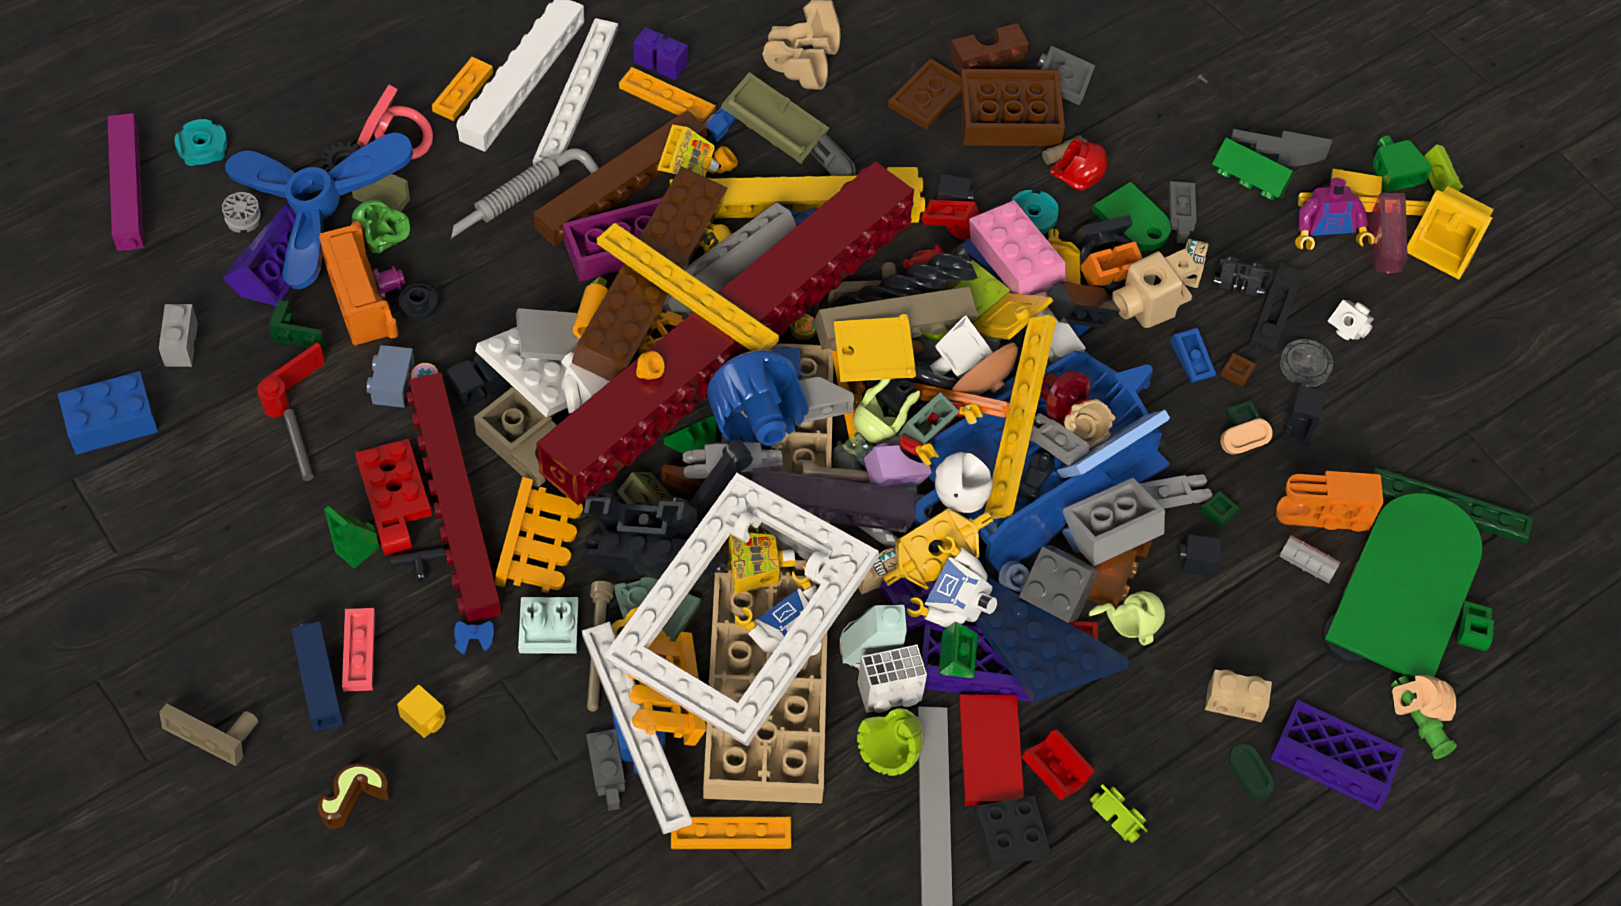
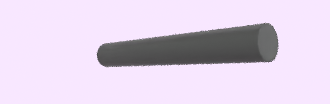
M288 409L283 412L300 472L304 481H310L314 476L294 410Z

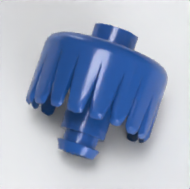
M751 351L729 360L714 373L707 388L708 401L720 432L730 442L740 440L741 442L749 441L754 443V437L757 443H761V446L777 444L784 439L786 432L791 434L795 431L794 420L797 425H801L804 421V415L806 416L809 412V405L794 364L787 356L776 351Z

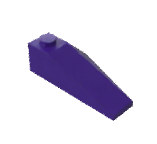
M287 205L280 209L235 260L223 277L243 298L276 306L278 300H282L290 289V286L283 279V267L296 215Z

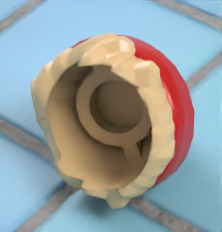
M1082 399L1075 402L1068 409L1063 427L1086 441L1091 449L1105 442L1110 437L1111 433L1109 430L1112 427L1115 416L1111 413L1110 408L1099 399Z

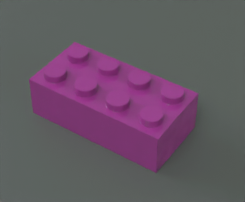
M662 198L563 223L564 243L579 282L621 270L624 262L599 246L597 238L612 224L616 223L639 239Z

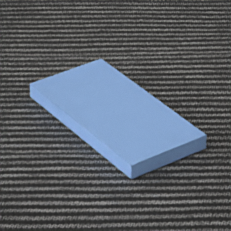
M1166 410L1144 415L1110 436L1105 442L1091 448L1088 454L1072 465L1068 466L1066 464L1057 471L1061 478L1064 479L1082 475L1167 422L1170 417Z

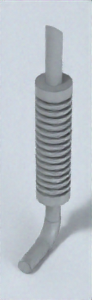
M569 149L553 160L546 156L540 162L529 167L528 170H525L491 192V194H488L487 197L485 196L476 202V211L453 225L451 239L481 219L485 222L491 221L498 214L503 213L527 197V195H530L539 187L551 181V179L559 176L558 168L573 159L581 161L591 174L598 170L599 167L591 156L581 149Z

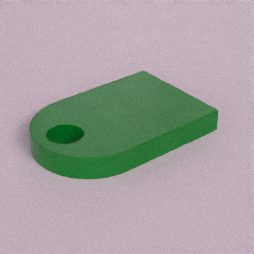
M1131 182L1093 206L1092 211L1102 221L1130 215L1133 225L1122 236L1126 237L1130 242H1136L1140 251L1157 250L1164 246L1169 238L1171 224L1168 217ZM1154 233L1159 236V239H1152L1147 234Z

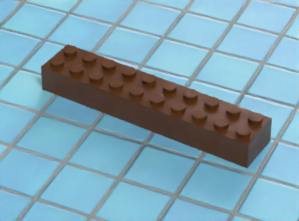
M681 166L639 239L686 271L718 214L728 188ZM624 263L579 339L571 363L608 381L614 379L636 360L671 295Z

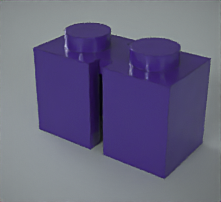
M647 27L642 30L633 42L634 63L653 71L656 55L657 73L675 81L688 65V45L670 37L665 40L663 34Z

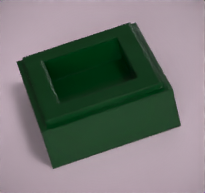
M1219 490L1201 506L1200 511L1221 528L1238 513L1240 507Z

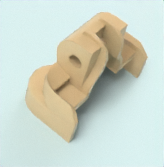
M811 0L803 7L807 22L798 23L790 27L773 26L768 35L769 42L765 44L762 54L766 64L771 69L784 72L785 76L790 80H799L801 86L805 89L822 90L828 78V62L825 54L834 55L837 53L841 33L833 2L831 0ZM810 45H812V47H813V49H807V50H804L803 48H801V47H803V46H810Z

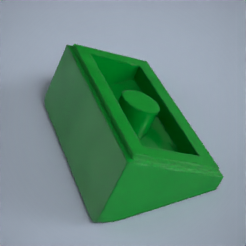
M956 621L943 631L939 664L940 674L971 679L974 677L977 633Z

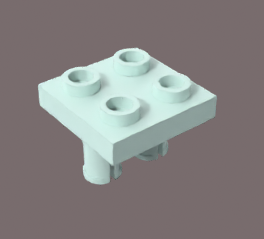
M521 597L519 653H577L578 597Z

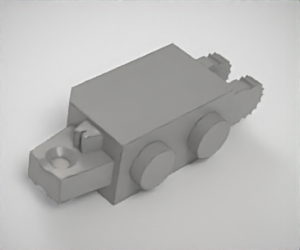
M717 442L705 445L704 450H690L683 453L685 463L698 464L686 466L684 468V477L689 479L707 478L723 456L722 450L727 444ZM742 442L751 452L753 461L748 468L740 472V475L759 484L762 481V474L782 471L783 460L781 451L761 449L760 442Z

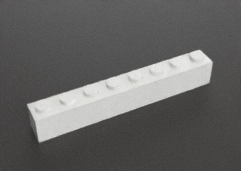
M554 0L553 3L548 4L542 17L538 18L531 31L523 36L521 44L510 53L506 63L498 68L495 77L484 86L483 92L478 99L472 101L467 113L459 118L457 122L459 141L484 152L488 149L583 25V5L571 0Z

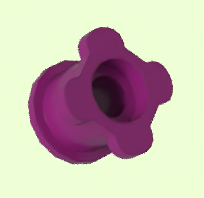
M392 266L391 270L378 273L377 268L373 269L375 281L382 299L386 298V292L396 289L402 291L401 285H404L405 281L401 269L396 270Z

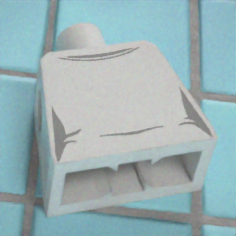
M964 316L935 346L942 357L931 364L930 368L935 374L940 376L952 370L958 379H961L993 352L967 316Z

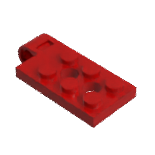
M409 439L355 452L384 556L411 549L412 545L406 522L432 516ZM387 466L395 467L392 471L388 472L382 470ZM393 486L401 487V489L395 492L388 490Z

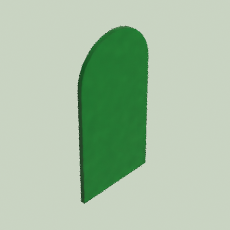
M1408 494L1389 502L1375 521L1325 640L1416 680L1415 676L1418 675L1434 677L1482 556L1481 536L1469 515L1451 501L1431 494Z

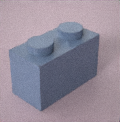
M380 345L378 355L373 357V377H369L367 381V393L371 394L373 404L405 408L407 400L406 391L409 390V379H412L411 372L415 366L413 349Z

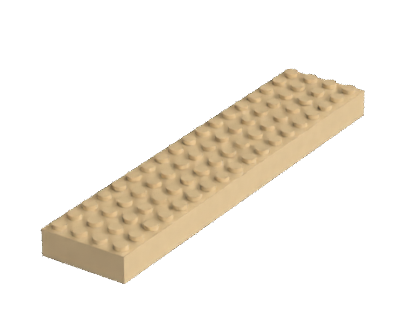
M778 343L770 349L773 351V348L781 347L800 348L801 379L821 377L833 383V357L831 349L822 350L820 345ZM832 417L801 423V425H797L794 420V432L791 434L786 432L784 439L777 444L761 446V449L781 451L783 463L782 471L762 474V481L758 485L765 489L782 490L783 499L800 508L803 506L800 498L786 497L792 492L801 493L808 501L807 512L812 515L813 495H818L819 518L830 524V519L821 518V513L830 514L831 479L816 478L811 480V482H798L795 477V468L800 459L811 460L818 467L831 468ZM722 434V443L728 444L730 441L726 440ZM751 525L748 527V533L768 534L760 527L755 528ZM728 537L718 553L727 554L730 561ZM776 539L777 550H789L788 547ZM795 552V566L779 567V582L774 585L734 593L731 565L728 573H715L709 686L737 703L773 653L763 651L748 635L750 631L747 628L737 627L735 615L741 621L748 620L749 618L742 611L743 607L748 608L752 612V622L757 625L756 619L797 589H800L802 592L805 591L802 586L795 583L792 572L795 573L797 579H804L806 575L802 566L806 567L807 561ZM810 580L812 586L815 585L817 589L820 587L819 584ZM827 632L820 641L822 644L820 651L808 658L748 746L707 722L703 799L822 803L824 790Z

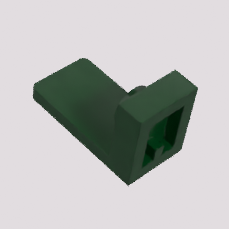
M278 300L269 323L273 341L281 344L301 345L305 348H310L315 343L321 345V349H324L325 340L322 330L293 325L294 313H291L289 302Z

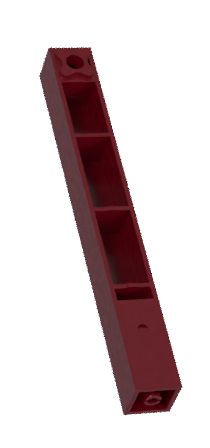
M875 161L868 168H863L852 181L846 182L838 193L717 293L779 336L783 335L793 322L800 320L811 306L818 305L828 292L839 287L845 277L849 274L853 275L863 262L872 259L880 247L888 245L898 232L907 229L912 221L911 211L914 205V189ZM693 312L646 351H656L662 356L665 368L661 377L652 380L638 378L636 374L638 359L635 360L536 443L539 473L579 506L586 500L587 496H594L604 484L611 482L624 466L631 465L641 452L651 448L657 438L664 432L671 431L682 417L692 413L700 401L708 399L707 388L714 373L723 364L751 351L696 312Z

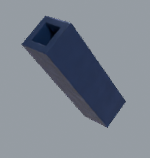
M320 621L315 623L306 622L298 627L291 628L314 732L343 725Z

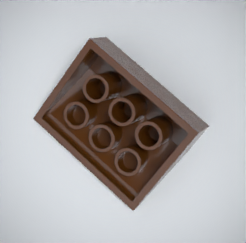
M962 69L961 119L963 146H1057L1061 144L1065 123L1059 70Z

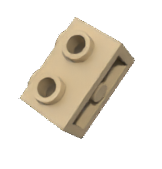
M1215 670L1208 684L1205 710L1262 722L1269 708L1272 682L1265 681L1258 676L1247 677L1238 675L1230 670Z

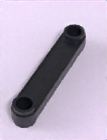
M733 440L723 448V456L688 503V505L698 510L696 518L699 519V523H701L735 474H740L753 461L751 452L740 440Z

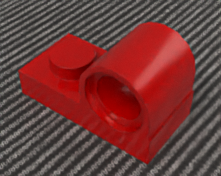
M930 200L921 219L924 225L947 226L949 232L955 238L967 240L971 237L969 219L980 214L975 202Z

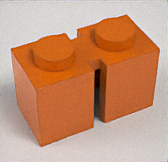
M1136 242L1117 246L1112 251L1107 249L1090 254L1080 267L1088 286L1100 287L1110 284L1113 280L1117 282L1126 279L1129 266L1143 258Z

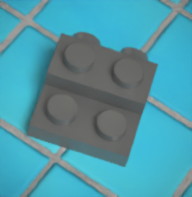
M1051 46L1047 54L1042 53L1037 67H1040V70H1059L1062 98L1080 105L1095 65Z

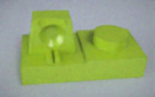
M1435 145L1424 156L1433 167L1428 178L1434 191L1439 190L1443 192L1447 186L1460 191L1463 185L1452 166L1444 146Z

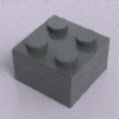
M1053 545L1043 546L1019 597L1067 623L1077 621L1101 570Z

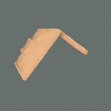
M1418 675L1415 676L1416 681L1393 688L1392 693L1397 714L1404 715L1420 710L1423 715L1440 721H1451L1456 711V696L1453 688L1447 682L1433 676ZM1409 690L1414 694L1417 693V698L1413 699L1409 706L1402 704L1401 697L1405 691Z

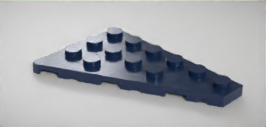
M987 577L986 582L992 586L989 596L996 598L997 606L991 614L981 611L978 619L974 622L1032 703L1128 668L1129 660L1126 656L1062 619L1020 598V595Z

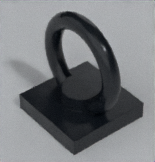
M1130 215L1083 225L1072 236L1069 242H1072L1077 248H1082L1080 252V266L1093 249H1103L1115 243L1119 246L1131 243L1126 237L1122 236L1133 225ZM1126 279L1117 282L1112 281L1110 284L1100 286L1099 288H1104L1106 291H1115L1125 286Z
M923 336L917 337L916 340L922 341L924 349L922 352L914 355L916 377L903 379L952 390L958 382V377L950 370L945 375L940 376L935 374L930 368L931 364L942 357L935 347L938 343Z

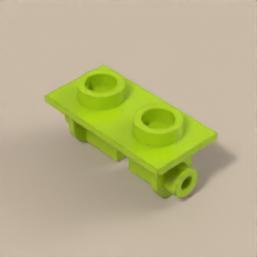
M1102 784L1101 787L1105 792L1102 795L1096 793L1090 799L1093 803L1092 808L1107 822L1116 814L1119 818L1111 826L1125 841L1135 842L1140 836L1137 832L1140 828L1145 832L1148 831L1142 825L1146 819L1135 808L1129 811L1122 804L1125 798L1114 787L1108 790Z

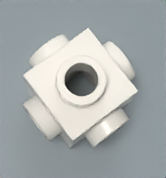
M1343 300L1328 322L1338 328L1336 330L1338 335L1349 340L1350 338H1364L1372 329L1370 323L1374 318L1368 314L1370 310L1361 303L1357 302L1355 305L1349 300Z

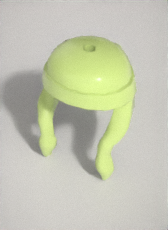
M881 379L877 385L867 390L864 398L855 410L852 421L854 428L864 439L872 443L880 444L893 437L905 424L910 406L920 396L919 390L907 397L897 418L883 417L882 409L875 395L891 379Z
M1146 591L1130 595L1125 599L1124 604L1118 606L1117 609L1112 604L1106 603L1094 607L1089 612V616H1093L1106 611L1114 628L1121 635L1128 638L1138 637L1139 642L1143 646L1153 642V634L1158 631L1165 619V609L1159 597Z

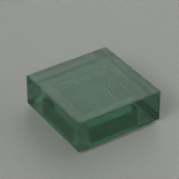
M1251 400L1228 407L1226 411L1234 427L1255 419H1262Z

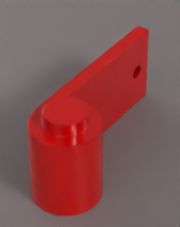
M315 343L259 383L257 387L258 395L266 415L270 417L282 416L283 412L289 409L286 390L325 364L320 344Z

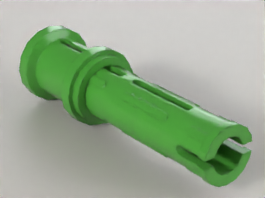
M1407 676L1398 678L1402 685L1410 683ZM1395 680L1391 686L1392 688H1394L1396 686H1400L1401 684H1398V682ZM1409 690L1405 691L1401 697L1404 705L1409 706L1413 699L1417 698V693L1414 694ZM1420 710L1410 713L1419 726V736L1421 739H1425L1433 750L1432 756L1434 759L1445 757L1457 747L1456 743L1453 740L1450 741L1442 729L1443 723L1440 720L1429 718L1423 715Z

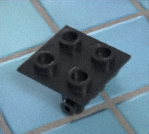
M1233 257L1221 258L1215 274L1220 276H1214L1213 285L1217 286V289L1230 291L1232 280L1235 278L1232 292L1235 293L1238 279H1240L1242 284L1239 294L1242 295L1245 283L1248 281L1245 295L1254 298L1258 296L1263 297L1265 287L1261 285L1266 284L1272 270H1267L1266 266L1258 263H1252L1251 265L1243 264L1241 260Z

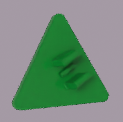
M714 416L708 417L664 438V444L682 454L690 450H704L705 445L716 443V419Z

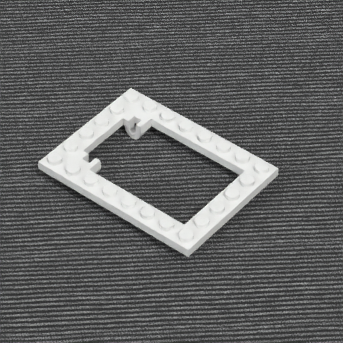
M736 473L603 657L617 668L748 746L880 556L879 552ZM761 522L815 551L806 564L805 575L808 579L819 584L820 587L737 703L648 650V648L731 534L747 543L750 539L748 533L749 525L758 528ZM820 565H823L824 567L819 572Z

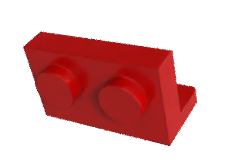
M1057 729L1051 731L1045 741L1027 749L1022 756L1031 769L1060 800L1082 789L1094 773V769Z

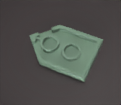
M643 577L640 581L613 585L623 619H625L630 610L642 604L658 582V578ZM688 593L664 625L662 630L667 637H670V641L675 642L679 634L684 632L700 605V598Z

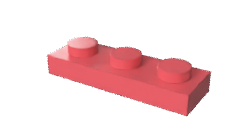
M374 608L345 609L342 676L344 692L373 690Z

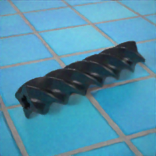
M962 243L955 247L950 254H937L927 264L912 265L905 270L903 275H890L884 278L878 286H865L854 297L842 296L834 301L831 307L823 306L819 307V310L951 290L961 280L970 281L978 278Z

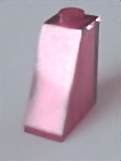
M1380 193L1369 218V226H1367L1368 232L1374 236V243L1371 245L1375 270L1376 272L1401 273L1407 260L1405 193Z

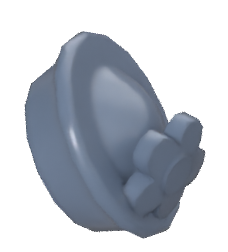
M1010 561L1001 567L998 578L999 583L1019 595L1030 573L1020 562Z

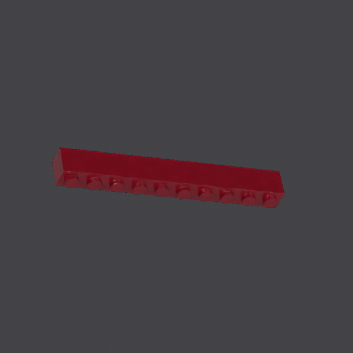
M437 373L409 379L411 390L406 391L409 407L415 406L416 412L411 413L414 428H420L421 434L417 435L420 451L425 450L427 455L422 457L425 473L431 472L432 479L428 480L431 496L436 495L438 502L433 503L436 518H442L444 524L439 526L442 542L448 541L449 549H445L448 566L454 565L455 572L450 573L454 590L459 589L461 594L460 597H456L459 613L466 614L468 623L501 616L500 603L442 374Z

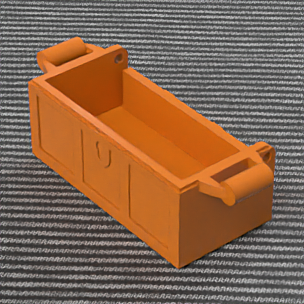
M353 222L351 226L321 233L319 238L325 266L352 344L355 346L387 336L389 338H396L398 336L396 320L392 318L388 302L383 301L366 255L361 223Z

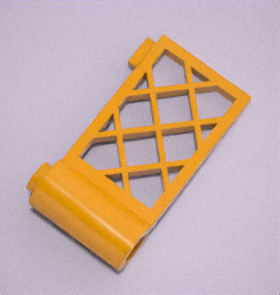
M591 284L585 288L573 325V333L579 339L608 292V289L601 284ZM668 310L667 313L662 312L653 328H657L662 337L653 339L649 335L640 353H645L668 334L663 325H679L684 320L682 315Z

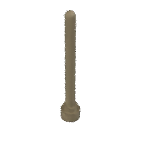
M800 459L795 468V477L798 482H811V480L816 478L870 482L867 471L818 467L811 460Z
M596 581L591 584L590 596L595 603L594 626L605 623L606 606L613 598L614 586L607 581ZM592 658L587 708L589 711L594 712L599 707L601 680Z

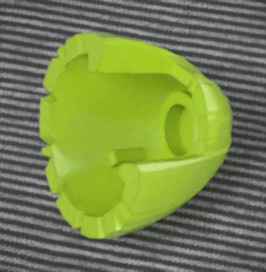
M899 708L892 710L886 717L867 718L862 721L858 732H860L857 735L858 749H861L860 754L863 760L868 762L873 770L879 773L883 772L882 774L893 776L907 772L919 759L923 750L924 731L921 721L907 709Z

